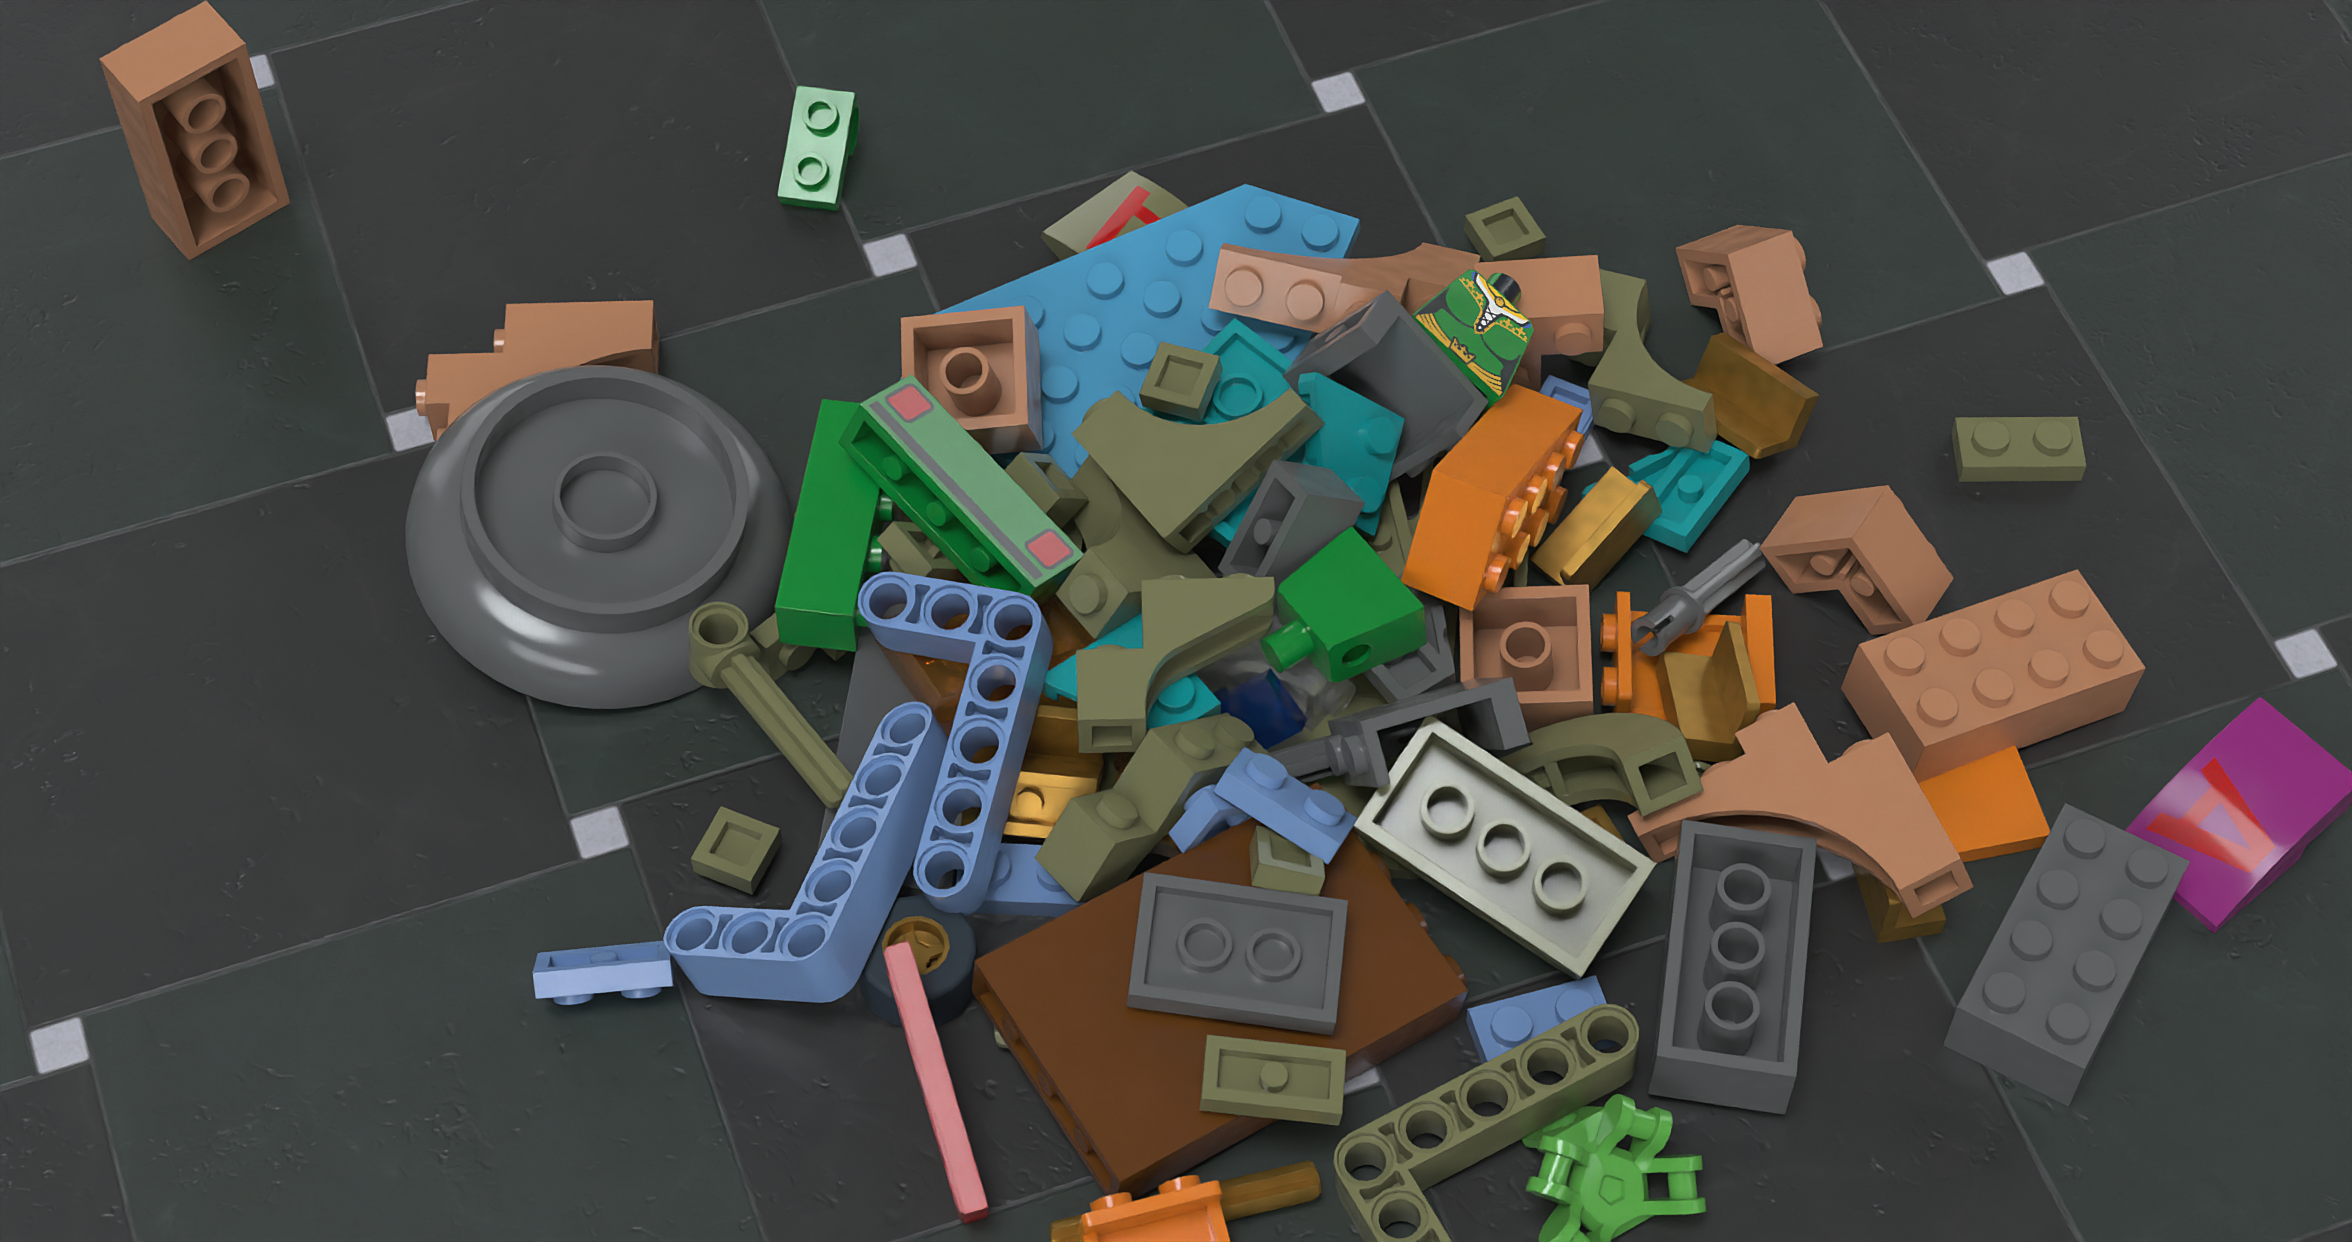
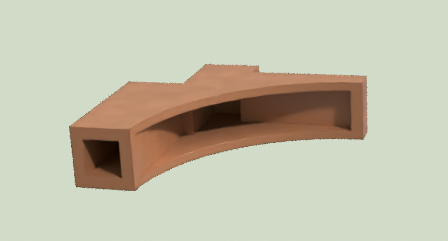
M1422 242L1416 249L1399 255L1379 258L1340 259L1291 255L1223 243L1219 252L1208 308L1322 333L1386 290L1412 315L1468 269L1474 270V263H1479L1481 255Z
M654 301L506 304L505 329H495L494 353L428 355L427 379H418L416 383L417 413L419 416H428L433 440L437 442L450 424L472 404L508 383L535 373L573 366L610 365L658 374L660 337Z
M1794 702L1780 710H1770L1756 717L1753 724L1736 732L1735 735L1745 754L1733 761H1723L1709 767L1700 777L1704 791L1645 816H1642L1639 811L1628 815L1638 838L1652 861L1656 864L1675 856L1683 820L1817 839V848L1830 851L1850 860L1874 875L1905 905L1912 918L1974 887L1959 854L1889 732L1874 740L1866 739L1851 745L1841 757L1828 763Z

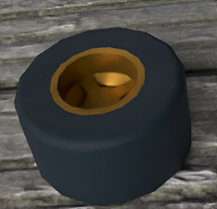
M924 895L896 898L859 977L861 994L872 1012L892 1025L903 1027L885 968L883 952H886V947L909 941L935 1027L958 1016L973 999L974 960L978 959L975 932L963 913L941 911L935 908Z

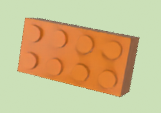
M1513 383L1504 396L1480 418L1433 469L1401 581L1407 586L1470 611L1475 609L1488 592L1497 594L1504 583L1509 568L1513 570L1518 569L1528 545L1536 547L1544 533L1547 522L1554 525L1562 512L1568 494L1567 489L1560 487L1565 468L1571 470L1574 467L1585 439L1584 434L1576 432L1583 409Z

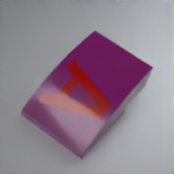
M2260 696L2193 757L2142 810L2125 831L2190 861L2174 896V900L2210 931L2215 933L2301 858L2306 845L2349 809L2352 803V771Z

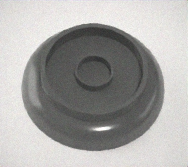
M583 365L539 372L508 383L472 404L450 424L428 453L415 482L407 511L405 546L409 572L416 593L427 615L448 643L474 667L494 680L540 700L572 707L621 709L670 700L703 686V684L693 678L689 670V620L693 612L702 605L711 602H725L738 607L747 617L748 635L776 613L775 603L792 533V523L786 494L769 456L748 429L725 408L704 394L680 382L655 373L610 365Z

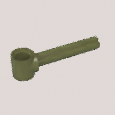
M711 602L696 609L689 620V670L693 678L708 687L729 688L825 806L831 809H839L854 777L759 664L761 651L748 635V620L745 614L738 607L725 602Z

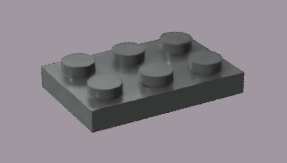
M1144 872L1126 1007L1333 1035L1337 1018L1348 900Z

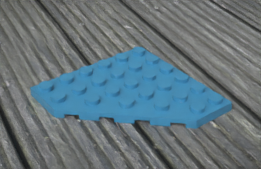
M1244 184L935 314L1025 306L1039 332L1043 450L1022 452L1050 454L1072 479L1089 456V453L1071 433L1082 424L1085 413L1093 404L1101 399L1109 398L1117 390L1140 409L1142 408L1139 392L1161 341L1201 351L1236 318L1279 350L1293 363L1306 344L1317 335V332L1208 308L1219 252L1223 243L1291 255L1349 259L1360 232V219ZM1020 452L990 454V456L1001 468L1006 469Z

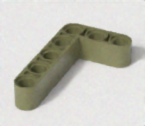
M1600 1004L1591 1007L1349 1133L1340 1140L1334 1151L1333 1162L1336 1191L1340 1202L1364 1242H1452L1421 1191L1610 1093L1632 1079L1637 1069L1639 1026L1635 1017L1627 1009L1616 1004ZM1601 1040H1613L1623 1048L1614 1053H1602L1595 1050L1592 1045ZM1541 1071H1554L1564 1079L1553 1085H1542L1534 1081L1532 1076ZM1482 1102H1494L1504 1110L1498 1115L1485 1117L1474 1113L1471 1109ZM1424 1133L1435 1134L1444 1140L1437 1147L1430 1149L1419 1148L1411 1143L1413 1138ZM1362 1165H1374L1383 1171L1376 1179L1369 1181H1360L1350 1175L1351 1171ZM1397 1221H1406L1417 1227L1415 1233L1402 1239L1387 1235L1384 1229Z

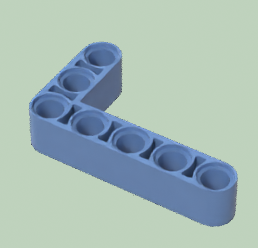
M881 572L867 580L858 595V607L861 615L877 641L883 647L893 651L970 664L916 854L913 871L918 887L935 908L947 913H963L966 917L973 914L982 905L988 891L1051 660L1054 638L1038 604L1030 596L1019 592L900 572ZM907 604L904 611L897 617L882 619L885 611L891 606ZM959 614L969 615L962 626L953 630L943 629L946 622L952 617ZM1019 625L1032 626L1029 633L1023 638L1014 641L1005 640L1008 633L1014 627ZM1003 685L1015 686L1013 693L1007 699L999 702L988 701L991 693L998 687ZM986 746L999 747L995 756L989 761L980 764L971 763L974 754L981 748ZM970 807L981 808L978 818L973 823L966 826L954 825L957 816L963 810ZM953 869L964 870V875L956 886L949 889H937L940 878L946 872Z
M914 701L899 705L886 714L880 722L790 910L698 906L681 912L671 921L663 937L665 948L700 993L710 996L824 1003L843 997L853 988L861 975L917 854L949 737L932 710L925 703Z

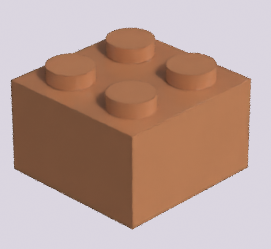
M1024 305L901 318L902 379L912 374L989 455L1043 450L1039 332Z
M1589 584L1501 588L1497 594L1488 592L1473 611L1459 606L1461 682L1474 678L1512 677L1527 733L1566 720L1594 715Z

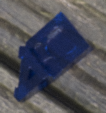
M1271 668L1231 691H1228L1224 686L1213 693L1221 702L1220 714L1229 713L1231 716L1245 722L1252 729L1254 739L1265 750L1303 731L1308 721L1305 714Z

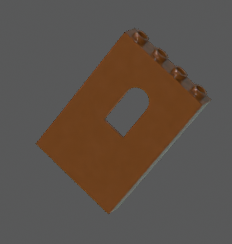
M1318 782L1309 786L1313 790L1324 791ZM1252 817L1146 872L1262 888L1251 884L1249 846L1256 825L1269 827ZM1354 827L1330 863L1326 864L1324 862L1325 880L1319 894L1321 897L1348 900L1337 1018L1333 1035L1126 1007L1144 873L974 960L972 993L1105 1196L1128 1192L1131 1193L1132 1200L1278 1120L1199 1110L1204 1046L1207 1035L1346 1050L1345 1083L1458 1020L1468 992L1462 969L1450 955L1446 954L1443 956L1429 937L1428 926L1420 910L1411 902L1405 904L1391 884L1390 872L1385 862L1375 851H1367L1354 833Z

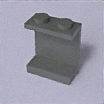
M1388 290L1312 338L1282 375L1298 394L1300 374L1318 372L1325 377L1330 375L1342 386L1405 418L1389 482L1403 473H1406L1410 478L1415 477L1434 461L1439 452L1445 449L1449 453L1475 425V420L1489 402Z
M1474 678L1329 720L1328 725L1331 736L1325 738V750L1333 773L1336 776L1342 775L1345 785L1381 787L1391 784L1377 731L1453 708H1457L1464 737L1482 749L1506 750L1530 743L1513 678Z

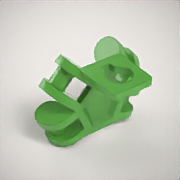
M1616 1094L1606 1102L1604 1107L1583 1106L1522 1138L1525 1147L1537 1148L1540 1152L1545 1153L1538 1177L1529 1176L1525 1190L1559 1203L1543 1225L1539 1234V1242H1611L1613 1238L1654 1215H1683L1706 1212L1705 1197L1697 1196L1696 1171L1703 1169L1702 1155L1655 1156L1665 1146L1672 1129L1671 1112L1658 1107L1644 1111L1635 1108V1102L1632 1098ZM1626 1134L1633 1136L1629 1151L1615 1147ZM1667 1172L1669 1197L1649 1199L1647 1173ZM1580 1224L1589 1231L1586 1235L1579 1230Z

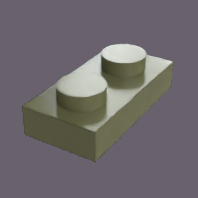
M1955 417L1951 434L1959 482L2082 481L2086 469V461L2078 417Z
M1207 1035L1204 1046L1199 1110L1339 1126L1343 1110L1346 1050Z

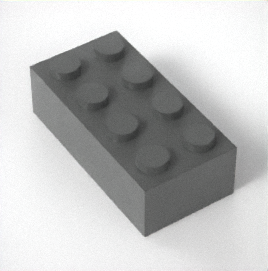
M2065 803L1960 1000L1943 1046L2069 1107L2174 899L2190 861Z
M1689 820L1682 821L1673 862L1648 1094L1785 1115L1797 1075L1817 839Z

